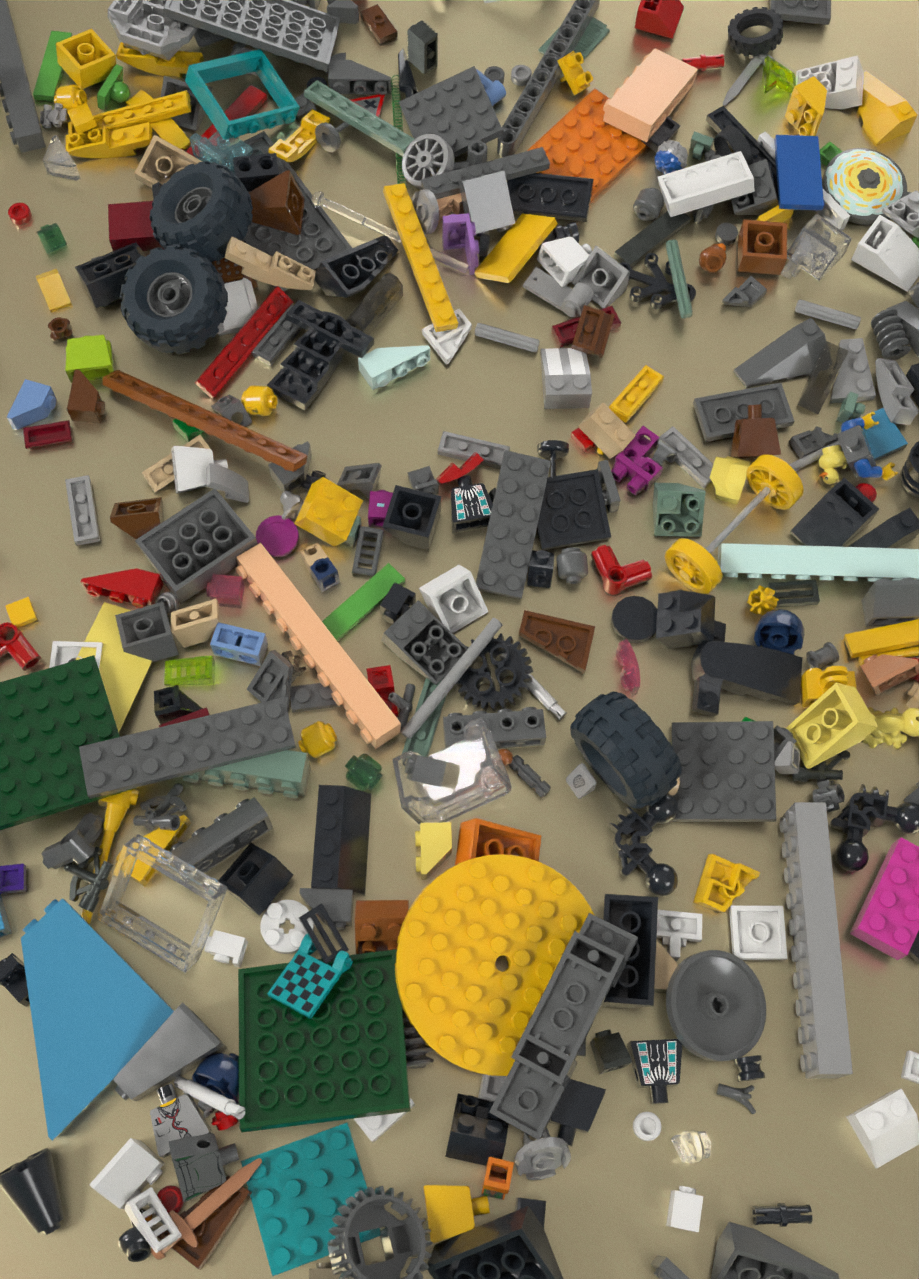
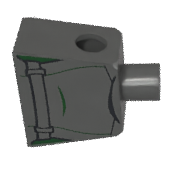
M212 1133L169 1141L171 1157L184 1202L223 1184L226 1181L223 1165L239 1160L235 1143L218 1148L215 1134Z

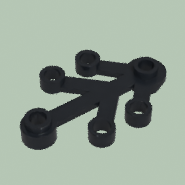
M648 253L644 261L645 266L650 269L654 277L632 270L631 266L626 262L620 263L630 271L629 280L632 279L649 285L645 288L633 287L629 295L632 301L639 302L642 298L653 295L650 301V306L653 309H660L663 305L677 301L674 284L667 282L657 264L658 256L655 253ZM668 261L665 266V272L672 278L671 269L669 268L670 264ZM687 284L690 302L695 299L696 290L692 285ZM666 291L670 294L662 296L661 294L656 293Z

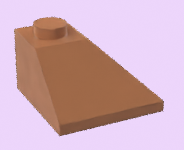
M875 654L866 658L863 661L865 664L861 665L876 695L919 674V662L917 659L885 654L877 656Z

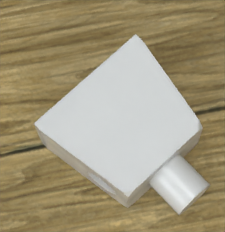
M566 237L543 243L537 261L561 287H565L575 279L591 254L592 249L587 243L580 246L573 237Z
M173 446L171 449L176 494L207 487L206 468L209 463L228 469L226 459L213 460L211 449Z

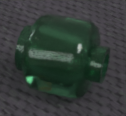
M366 753L361 754L359 757L353 755L345 765L348 769L345 776L347 781L361 791L367 789L371 791L383 777L381 764Z

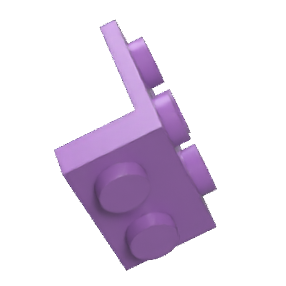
M469 213L443 216V250L465 248L469 274L474 275L475 267H478L477 254H479L478 240H474L476 235L475 223L470 221Z

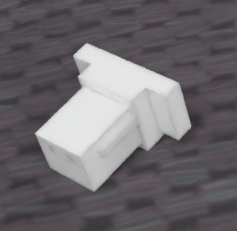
M201 1101L198 1102L197 1106L204 1112V1118L208 1117L215 1110V1108Z

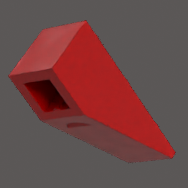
M138 568L82 578L80 581L86 593L91 596L100 597L101 595L109 597L110 600L116 603H123V601L132 603L136 608L156 604V600L164 585L160 574Z

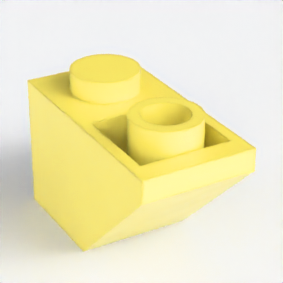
M451 822L420 823V831H415V846L421 847V856H416V872H421V880H427L452 854Z

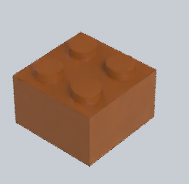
M743 219L738 235L737 271L781 275L787 260V223Z

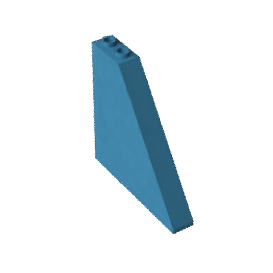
M63 898L59 902L56 899L53 900L43 910L46 914L39 921L33 919L23 929L25 934L21 937L48 1137L52 1141L114 1079L174 1012L153 988Z

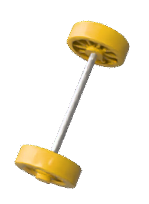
M765 454L759 456L748 467L746 471L747 480L757 496L706 549L690 539L680 538L665 552V561L669 570L684 586L696 593L709 594L721 582V568L711 553L762 500L776 509L787 510L803 496L804 489L800 477L782 459Z

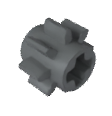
M829 779L817 782L818 789L813 790L812 793L814 802H826V810L828 812L839 810L838 803L845 800L841 785L834 784V781H829Z

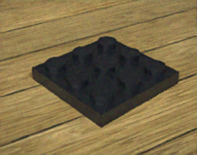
M598 469L547 478L537 525L541 550L611 538Z

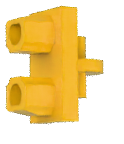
M572 51L557 60L564 75L559 80L561 83L567 81L574 95L591 86L590 83L593 81L591 72H584L581 64L584 63L581 52L575 53Z

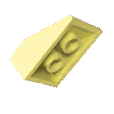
M836 682L786 729L793 734L794 739L797 741L795 745L800 750V758L805 767L810 769L860 743L878 726L856 687Z

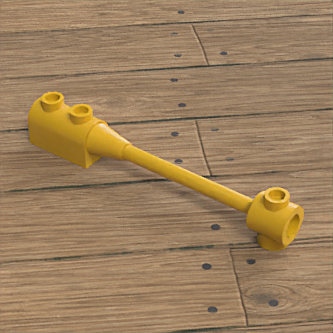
M132 789L98 800L99 806L107 807L103 827L104 834L100 848H102V854L99 856L100 868L103 862L108 860L114 834L117 832L130 805L136 806L138 790ZM83 909L81 916L90 924L93 912Z

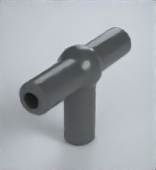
M411 683L406 685L403 698L395 692L390 693L388 696V700L400 710L398 720L401 723L400 731L407 724L409 713L413 709L412 700L416 687Z

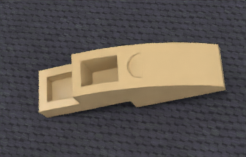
M231 237L227 245L225 258L242 266V274L258 281L284 288L311 290L313 288L316 271L277 251L272 257Z

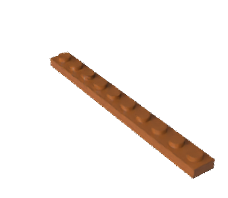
M120 370L103 376V385L111 388L114 392L122 393L134 401L146 404L151 409L159 410L171 418H176L189 426L205 431L208 435H214L228 444H233L248 453L260 456L265 461L273 462L285 470L294 472L307 462V455Z

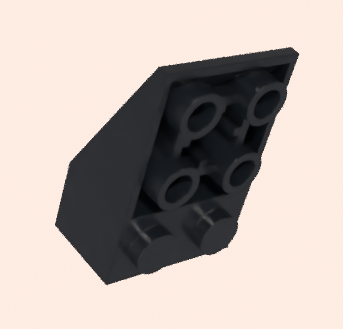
M843 478L796 524L790 533L805 546L844 547L873 520L879 508L847 479Z

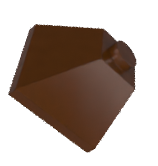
M162 497L114 503L110 522L137 540L164 522Z

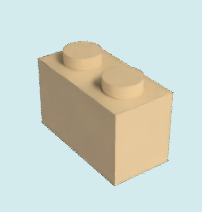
M604 402L592 410L578 426L609 459L623 451L636 436Z

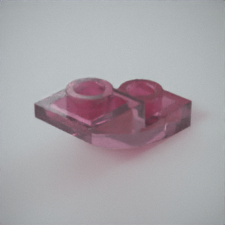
M628 639L618 644L616 658L621 666H625L620 675V682L626 691L629 690L632 696H634L640 688V670L633 648Z

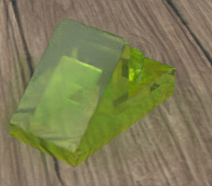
M768 55L764 58L762 73L764 94L776 86L791 94L794 86H796L795 73Z

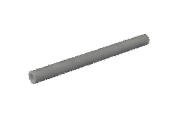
M493 618L401 730V733L410 740L503 626L499 620Z

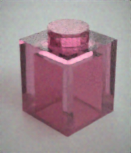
M213 574L212 583L208 582L207 597H210V600L217 599L221 607L242 608L245 588L242 577Z

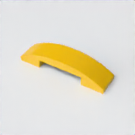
M140 90L125 103L127 106L152 100L153 98L145 91ZM171 117L150 123L152 130L160 138L184 151L192 144Z
M312 109L302 118L301 126L285 141L279 139L269 148L268 153H276L278 158L286 162L296 161L305 155L317 142L315 135L316 127L321 123H329L330 118Z

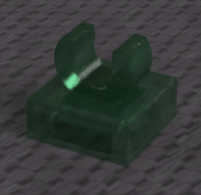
M57 223L50 226L49 224L40 227L41 230L36 232L47 254L67 245Z

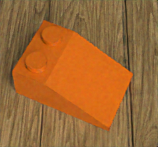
M478 818L460 823L455 865L469 859L499 854L516 855L539 862L541 835Z

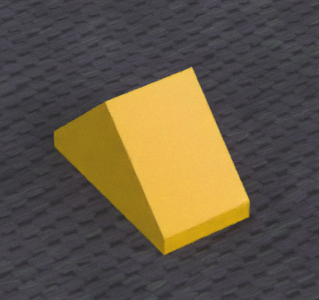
M57 269L36 276L50 312L72 305Z

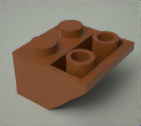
M356 900V954L397 949L401 926L409 910V900Z

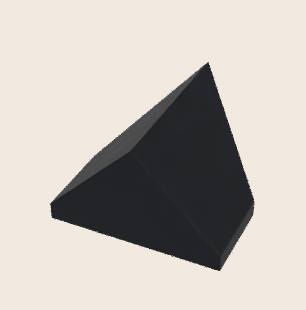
M178 685L154 691V712L160 725L203 709L183 693Z

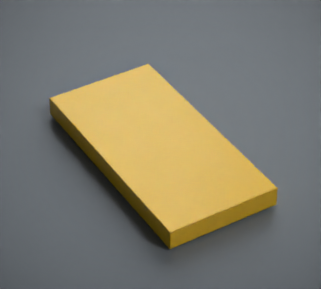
M522 213L515 221V224L510 227L475 270L476 277L510 283L558 224L556 218Z

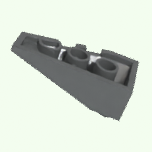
M809 318L735 368L733 372L746 388L770 384L774 380L785 378L786 380H791L795 376L814 375L831 366L832 360L825 334L814 320Z
M729 1222L717 1241L711 1279H839V1275L756 1229Z

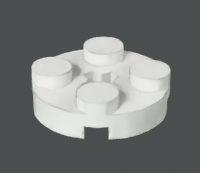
M281 900L269 905L262 917L260 929L266 944L271 949L281 954H293L299 950L302 939L307 932L298 917L309 911L307 907L294 900ZM309 917L307 921L314 931V923ZM285 920H290V923L295 925L294 929H290L288 934H285L284 930L280 928V925L284 924Z

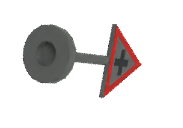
M385 94L350 100L380 117ZM327 122L319 124L315 129L318 143L326 151L335 152L341 144L339 132L350 124L344 122L337 128Z

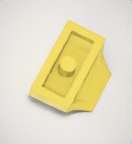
M729 456L715 458L709 478L716 488V499L735 505L738 504L747 477L746 471L750 466L749 461Z

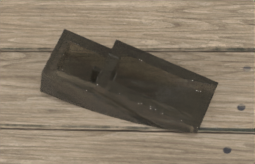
M825 341L797 405L819 414L839 374L838 371L848 350Z

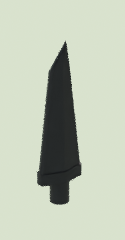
M403 48L398 54L399 90L405 93L406 98L418 93V88L416 87Z

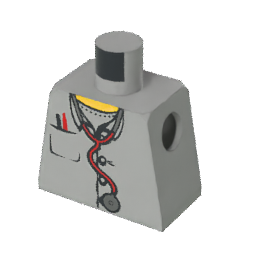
M172 1084L165 1085L156 1090L162 1105L152 1109L150 1115L159 1157L165 1158L171 1155L169 1141L213 1134L212 1129L190 1095L186 1093L177 1097Z

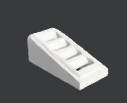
M152 1187L126 1203L125 1212L155 1253L181 1238L182 1234ZM149 1205L150 1208L141 1214L139 1210ZM155 1213L157 1217L146 1222L145 1218ZM161 1221L163 1226L152 1232L151 1227ZM168 1230L170 1235L158 1241L156 1237Z

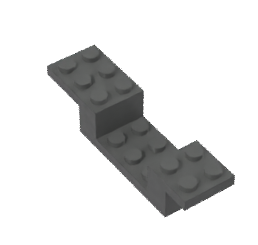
M591 913L588 914L580 932L574 931L511 1057L515 1062L490 1110L491 1114L532 1137L541 1139L576 1068L577 1061L575 1059L610 987L615 988L637 943V936Z

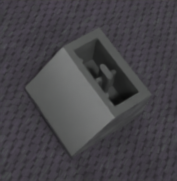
M767 159L748 165L754 177L755 192L731 199L735 215H762L779 205L772 171Z
M909 577L894 581L888 578L875 581L862 599L865 626H887L919 619V580Z

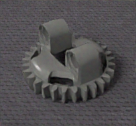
M383 1186L377 1187L375 1191L372 1187H368L365 1189V1192L362 1190L354 1194L355 1198L353 1196L345 1200L347 1206L341 1205L338 1208L342 1216L336 1215L332 1218V1221L338 1227H332L328 1231L335 1236V1239L327 1242L333 1275L341 1274L339 1279H400V1273L409 1257H417L411 1260L406 1270L408 1275L401 1279H423L424 1277L420 1271H425L429 1268L423 1260H427L432 1256V1254L425 1251V1248L432 1245L433 1242L425 1240V1235L430 1233L431 1230L423 1229L422 1224L427 1218L419 1219L417 1216L421 1208L412 1209L410 1207L413 1199L411 1198L404 1202V1192H400L394 1197V1188H389L384 1192ZM392 1202L393 1204L390 1208L397 1211L401 1216L406 1213L408 1217L404 1220H398L394 1215L385 1210L384 1205ZM385 1227V1229L380 1231L385 1261L365 1265L359 1233Z

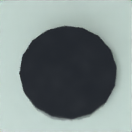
M625 597L613 609L611 617L613 630L627 642L641 643L649 640L656 632V606L644 597Z

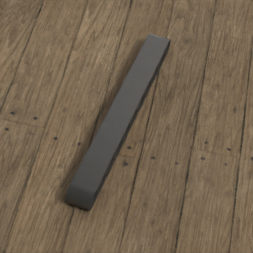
M575 0L502 126L504 135L498 137L497 152L501 157L516 153L562 72L557 60L574 51L597 11L600 0Z

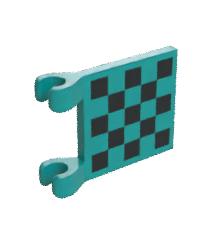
M306 934L302 939L299 950L267 994L269 997L311 1019L339 977L351 967L353 961L349 958V953L342 950L337 954L332 967L310 956L316 951V948L308 934Z

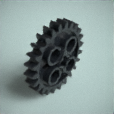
M502 633L499 634L497 639L493 637L456 682L455 686L460 688L458 690L460 696L465 695L464 700L466 703L472 701L475 709L481 704L483 711H486L488 706H491L492 710L496 712L497 705H501L503 709H506L507 702L514 706L515 701L513 698L523 699L520 691H529L525 682H532L531 676L528 675L533 672L532 666H529L532 661L530 657H525L528 654L525 648L521 649L519 641L513 644L511 636L505 641ZM487 653L490 654L491 662L495 668V675L499 682L500 691L498 692L491 677V670L486 659ZM502 653L507 654L504 660L496 661L498 655ZM476 662H483L480 668L473 669V665ZM506 676H514L511 682L503 683V679ZM485 683L490 684L486 691H479L481 685Z

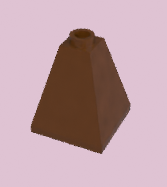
M290 170L284 171L249 192L253 207L251 212L253 223L295 235L301 234L305 198Z

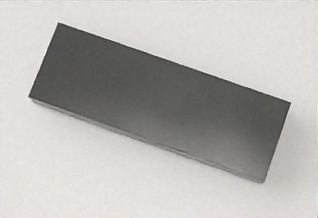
M290 305L252 351L253 357L270 367L302 330L301 327L286 320V313L293 305Z

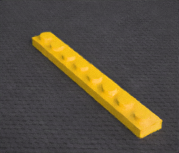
M405 183L384 186L383 193L435 331L441 332L457 329V318Z

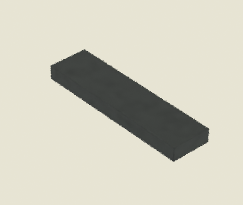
M667 211L617 249L614 257L621 263H628L632 268L645 258L648 253L654 251L689 224L691 218L686 213L670 217Z

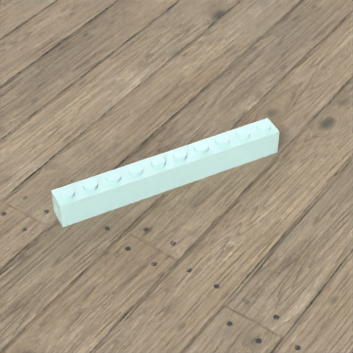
M720 543L718 546V564L723 572V577H738V573H747V578H762V574H771V578L786 579V574L795 575V579L810 580V575H820L819 580H834V576H844V581H858V577H868V581L871 582L883 579V577L892 578V581L909 577L919 580V549Z

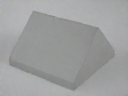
M595 246L572 284H587L594 293L592 300L602 308H606L627 290L630 271L600 247Z

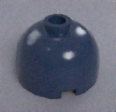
M782 609L771 610L758 621L754 641L759 647L762 646L794 655L795 651L798 649L800 651L803 646L805 629L802 621L796 614Z
M217 1053L206 1057L192 1075L193 1081L234 1100L238 1105L239 1056L234 1053L229 1055Z

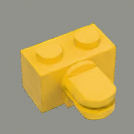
M830 666L825 671H822L820 668H811L805 671L801 676L802 707H810L836 682L856 687L855 671H848L844 666Z

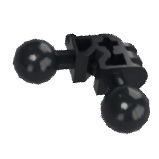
M862 784L859 793L854 794L846 803L845 808L842 809V813L830 822L832 828L842 829V833H847L846 840L841 842L836 849L837 863L841 868L849 872L859 871L867 865L869 860L868 849L862 843V837L870 831V825L880 827L884 821L894 822L898 830L905 834L918 833L919 805L914 802H906L900 804L897 808L888 806V789L881 795L877 787H873L870 792H867L865 785Z
M669 793L652 806H646L647 812L641 817L633 809L626 807L627 816L619 814L617 816L619 822L617 825L609 823L610 829L615 834L613 847L618 853L619 858H621V874L625 877L629 876L634 869L636 870L640 867L646 874V886L652 893L659 896H666L674 892L678 885V875L670 865L664 863L657 864L650 857L653 851L647 843L640 842H645L653 832L652 827L655 824L669 823L677 816L678 803L674 796ZM632 836L629 845L627 843L624 845L620 844L621 839L626 840Z

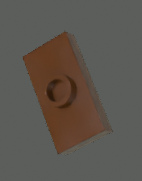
M378 4L360 11L361 19L379 44L398 37V31Z

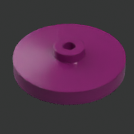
M280 515L266 518L260 523L256 531L257 543H261L272 557H283L290 554L296 548L299 541L298 529L294 522L289 518L283 520Z

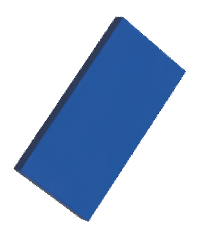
M776 135L774 143L779 209L822 210L824 199L818 136Z

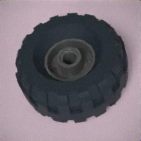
M208 161L199 162L196 165L190 164L180 172L174 173L161 186L160 192L155 196L149 219L154 231L153 235L164 249H167L168 245L181 246L183 249L191 248L198 251L210 262L219 261L225 258L227 245L231 237L241 241L248 232L247 228L251 225L253 217L251 213L253 210L251 196L243 183L227 167Z
M168 245L167 249L164 250L158 247L150 250L149 255L145 257L140 256L135 261L136 265L134 268L128 269L124 276L126 284L121 285V312L129 328L150 348H155L159 352L167 354L173 352L177 354L190 352L191 348L199 349L206 345L205 341L210 336L214 338L219 332L218 326L220 323H224L227 314L225 307L228 302V292L217 269L198 251L191 248L183 249L181 246Z
M614 691L606 695L600 694L575 715L576 719L570 726L571 736L575 741V745L596 775L624 803L637 809L648 805L652 806L677 785V779L681 775L682 767L675 749L664 736L661 729L652 721L651 717L632 699Z

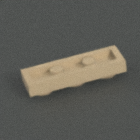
M201 435L183 445L185 447L210 449ZM172 453L141 473L155 493L175 480Z

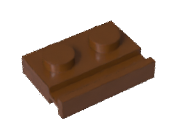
M584 305L571 349L590 355L595 354L602 358L615 314H606L605 311Z

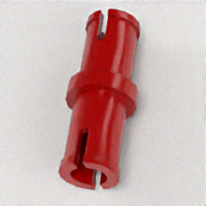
M723 53L710 56L700 54V57L682 58V62L697 68L701 72L710 68H723L725 60L722 58L724 57Z

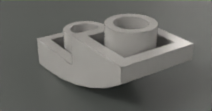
M209 463L206 468L207 487L225 491V498L247 503L249 501L248 481L230 469Z

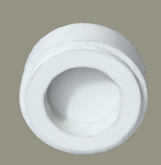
M652 1112L638 1114L633 1121L635 1135L643 1141L654 1140L661 1132L660 1119Z

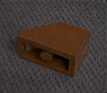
M75 370L67 412L72 421L99 423L101 415H104L105 402L101 400L99 392L80 370Z

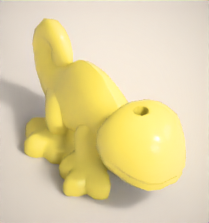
M872 707L868 708L878 726L862 740L863 743L868 744L871 748H876L878 744L886 742L887 745H893L896 749H900L902 743H905L908 738L906 735L901 734L900 731L912 737L919 736L918 708H909L903 714L899 713L897 708H892L891 711H885L884 713L879 710L875 711Z

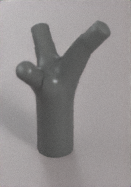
M719 1083L716 1094L732 1098L747 1107L751 1114L756 1113L753 1105L749 1102L752 1096L748 1094L755 1090L753 1085L746 1088H734Z

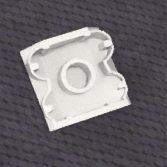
M244 277L242 280L224 284L228 292V302L225 307L227 314L224 323H220L218 326L219 336L237 333L258 308L252 282Z

